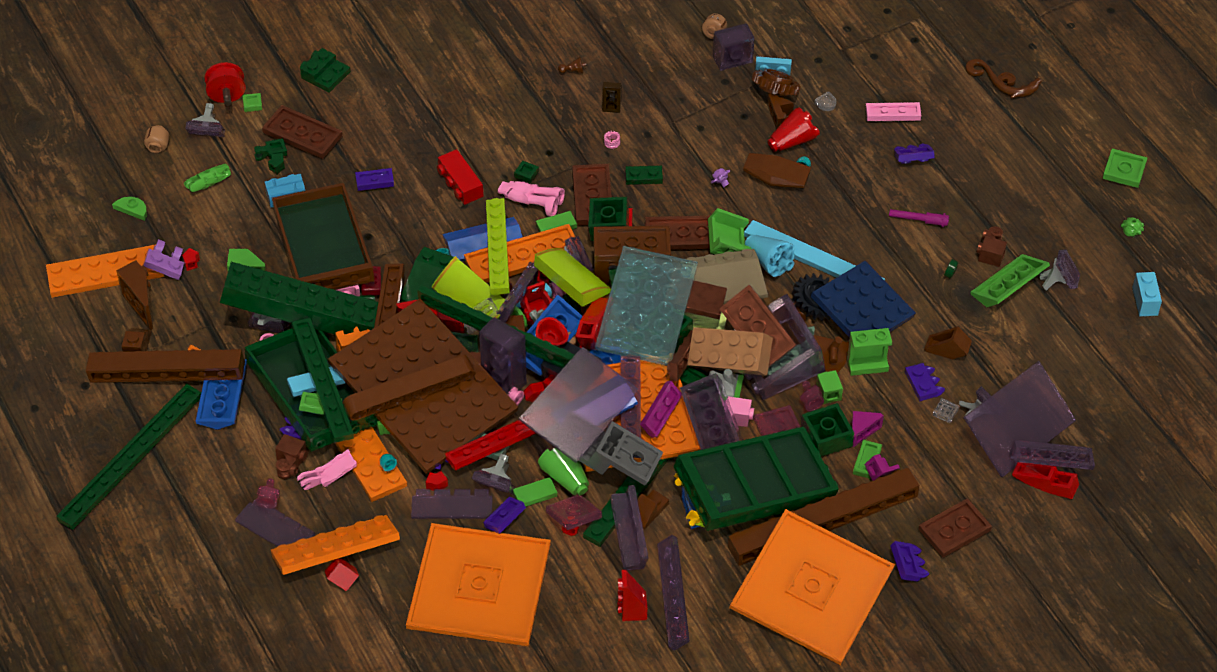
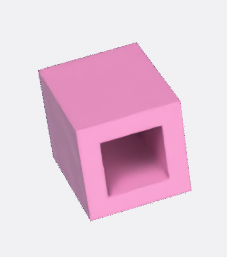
M728 396L724 423L748 427L749 420H753L754 408H751L752 400Z

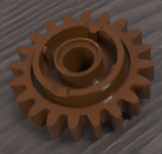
M774 69L755 70L752 76V81L759 84L762 90L771 94H779L780 96H788L790 94L794 96L799 93L801 87L797 81H793L792 76Z

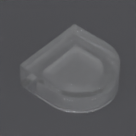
M828 91L817 97L815 104L824 111H831L836 107V98Z

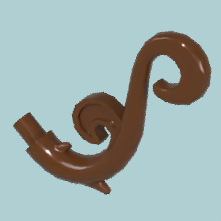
M981 59L968 61L965 68L969 75L981 76L984 74V69L976 70L974 67H984L992 83L1000 91L1010 95V98L1029 96L1038 90V86L1042 82L1040 78H1036L1028 85H1022L1020 88L1010 87L1016 83V76L1014 74L1004 72L997 77L990 66Z

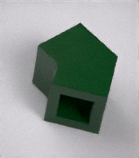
M283 153L271 154L272 159L268 161L269 170L276 175L285 169Z

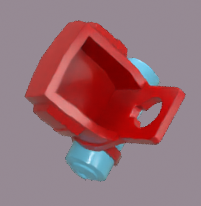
M542 281L528 286L525 291H519L511 295L510 303L512 307L522 308L527 324L532 326L534 322L529 315L530 312L533 310L537 312L541 309L545 310L553 300L550 298L552 297V290L547 283Z

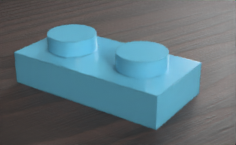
M756 56L755 70L774 69L790 75L792 59Z

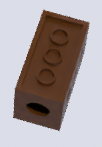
M669 226L594 227V275L599 276L606 285H610L608 270L645 264L650 284H669L671 266Z

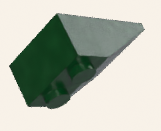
M423 247L414 262L400 301L418 300L417 290L421 285L433 289L432 285L454 257Z

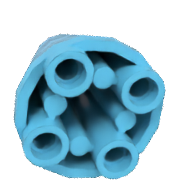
M750 235L746 239L745 245L755 250L760 265L769 275L777 277L793 268L795 246L793 244L759 235Z

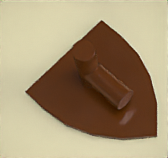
M813 335V353L821 369L824 372L836 370L838 373L847 361L849 342L842 341V338L839 336L831 339Z

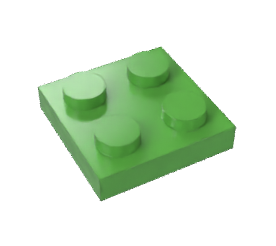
M1112 149L1103 179L1139 188L1147 157Z

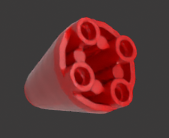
M799 107L795 108L772 133L767 143L774 152L782 151L814 140L820 135V132L811 123L812 117L808 111L803 112Z

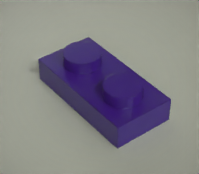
M392 168L355 172L358 191L394 186Z
M508 497L483 522L485 528L500 534L526 508L524 502Z

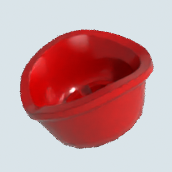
M546 317L539 321L536 326L535 335L543 341H548L557 347L568 341L567 329L555 318Z

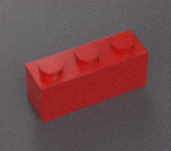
M457 149L438 157L437 171L440 175L444 176L448 187H452L457 199H460L465 205L484 197L483 184Z

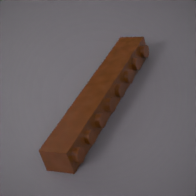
M242 349L89 352L86 373L90 383L242 380L245 359Z

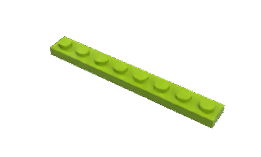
M494 198L486 200L490 294H510L504 198Z

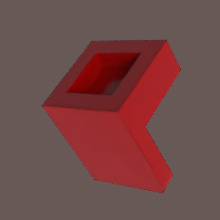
M342 558L334 559L325 570L327 579L345 591L351 587L359 576L357 569Z

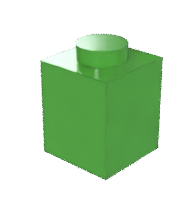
M836 370L817 374L816 387L822 403L842 400L843 387Z

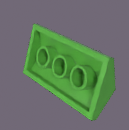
M1022 254L972 290L971 295L986 307L997 305L1049 267L1050 264L1049 262Z

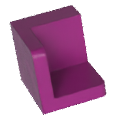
M880 454L874 455L864 464L873 481L878 477L890 475L900 469L899 464L889 467L886 459L882 458Z

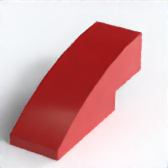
M1019 459L1012 473L1013 477L1034 488L1069 499H1073L1079 486L1077 474L1058 471L1057 466Z

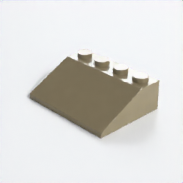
M743 249L742 251L725 252L716 255L708 254L702 257H689L681 260V278L727 288L724 304L748 285H751L760 298L768 297L759 259L754 249Z

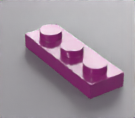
M672 381L665 382L640 423L651 438L658 436L682 396V393Z

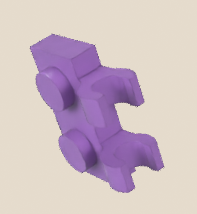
M158 239L153 250L149 249L147 251L143 265L179 280L184 262L179 261L183 249L175 246L174 252L169 257L162 254L165 242Z

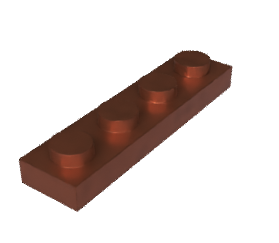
M693 330L684 338L682 345H679L678 351L674 353L673 359L668 362L667 372L670 373V381H678L688 366Z

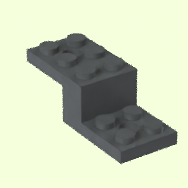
M569 411L551 443L602 475L611 465L644 486L648 483L663 454L658 448L613 421L603 431L572 411ZM573 434L580 435L582 441L575 440ZM633 455H638L641 458V462H636L633 459Z

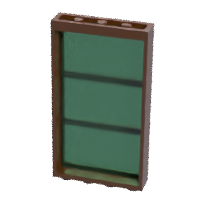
M344 183L272 198L274 214L294 279L334 290L374 281L373 267Z

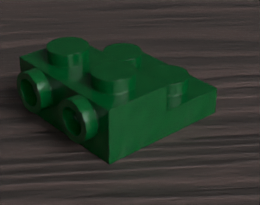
M321 48L319 51L315 50L312 53L310 60L301 63V79L330 93L351 72V68L336 60L335 54Z

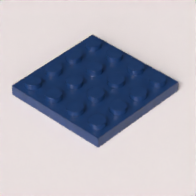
M866 261L815 290L811 295V298L849 337L850 332L889 328L891 332L912 319L916 314Z

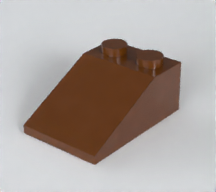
M135 260L116 270L121 295L148 329L152 330L153 318L149 290L151 285L147 279L149 274L145 266H141Z

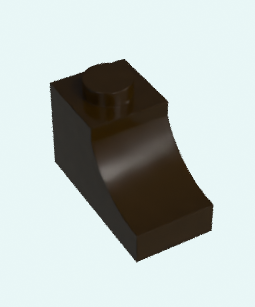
M603 82L602 112L620 113L622 100L621 83Z

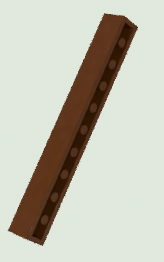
M905 468L903 470H896L890 475L878 477L869 483H862L851 490H844L835 496L826 497L817 503L807 504L803 508L791 512L831 531L918 497L920 485L909 468ZM781 516L771 518L759 525L755 524L741 532H734L729 536L728 549L738 566L757 559Z

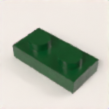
M662 165L626 166V185L663 184Z

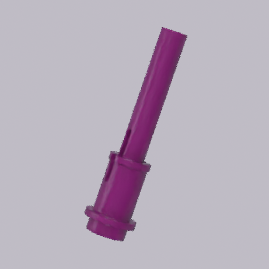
M890 209L889 212L890 217L925 221V224L942 225L943 228L948 226L949 215H946V213L943 215L929 212L922 214Z

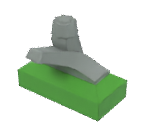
M725 369L723 374L713 370L710 371L709 377L722 386L718 407L726 408L728 396L740 398L744 380L743 374L732 373L730 369Z

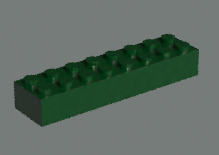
M235 262L230 263L220 299L221 304L291 323L311 318L315 329L331 334L342 330L344 334L354 332L355 327H358L360 332L367 329L371 331L375 326L379 303Z

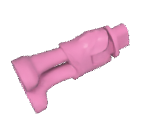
M503 181L498 188L499 194L505 195V198L527 205L536 204L543 206L548 217L556 215L558 205L563 203L565 196L563 188L538 187L536 184H528L521 181H510L509 183Z

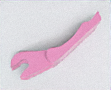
M347 449L324 466L301 473L297 480H301L300 484L301 487L305 486L304 490L319 484L326 487L355 468L357 462Z

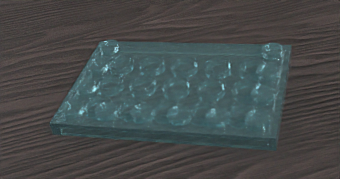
M623 246L595 350L668 366V362L673 359L698 262Z

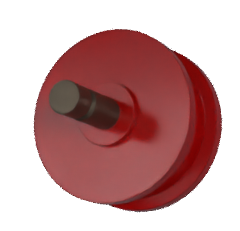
M228 62L218 63L211 66L205 73L206 93L213 101L229 106L231 102L238 100L244 94L246 89L244 73L238 65Z

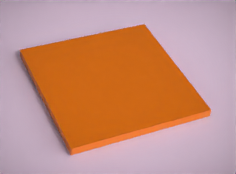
M785 509L729 608L841 666L893 571L895 564Z
M431 523L406 622V629L529 646L551 540Z

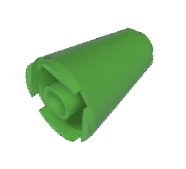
M557 447L551 451L547 449L543 452L538 460V464L545 473L573 495L581 496L588 491L589 481L580 461Z

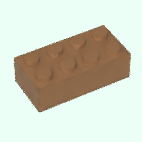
M693 327L688 366L697 370L724 372L725 369H730L732 373L767 376L773 337L760 332Z

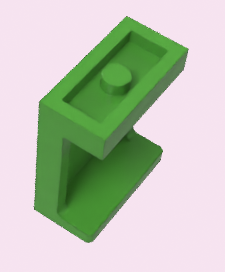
M717 208L708 218L710 253L716 255L752 249L745 245L744 228L749 223V219Z
M889 328L850 332L847 363L851 376L889 371L887 353L888 346L892 345Z

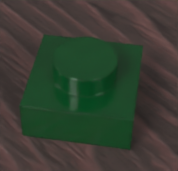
M522 161L515 170L514 177L531 183L539 172V167Z

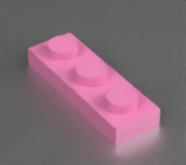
M920 102L866 103L867 121L921 120Z

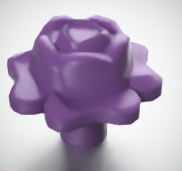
M723 168L716 170L712 174L714 179L711 183H721L723 188L729 184L727 178L730 170L725 171Z

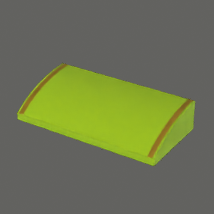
M548 249L535 254L534 266L582 307L612 292L609 286L564 249Z
M456 256L448 263L432 285L436 292L449 296L460 303H465L467 306L477 311L480 310L484 314L502 320L510 311V308H512L511 304L500 294L491 295L490 286Z

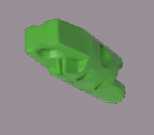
M227 164L212 167L190 177L184 182V185L191 192L205 189L231 175L230 168Z

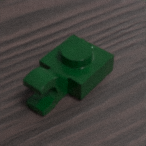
M283 138L266 141L265 146L254 147L256 161H261L266 156L272 159L271 154L283 153V157L287 156V149Z

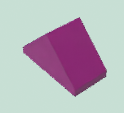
M853 411L851 425L854 431L853 447L882 428L884 415L881 413Z

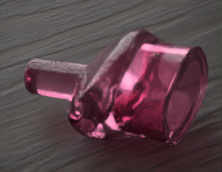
M804 381L802 383L804 392L799 398L805 405V409L811 412L823 405V394L818 385L811 387L809 381Z
M271 478L267 479L266 486L258 487L256 500L257 505L269 509L277 506V500L280 495V490L274 488L275 481Z

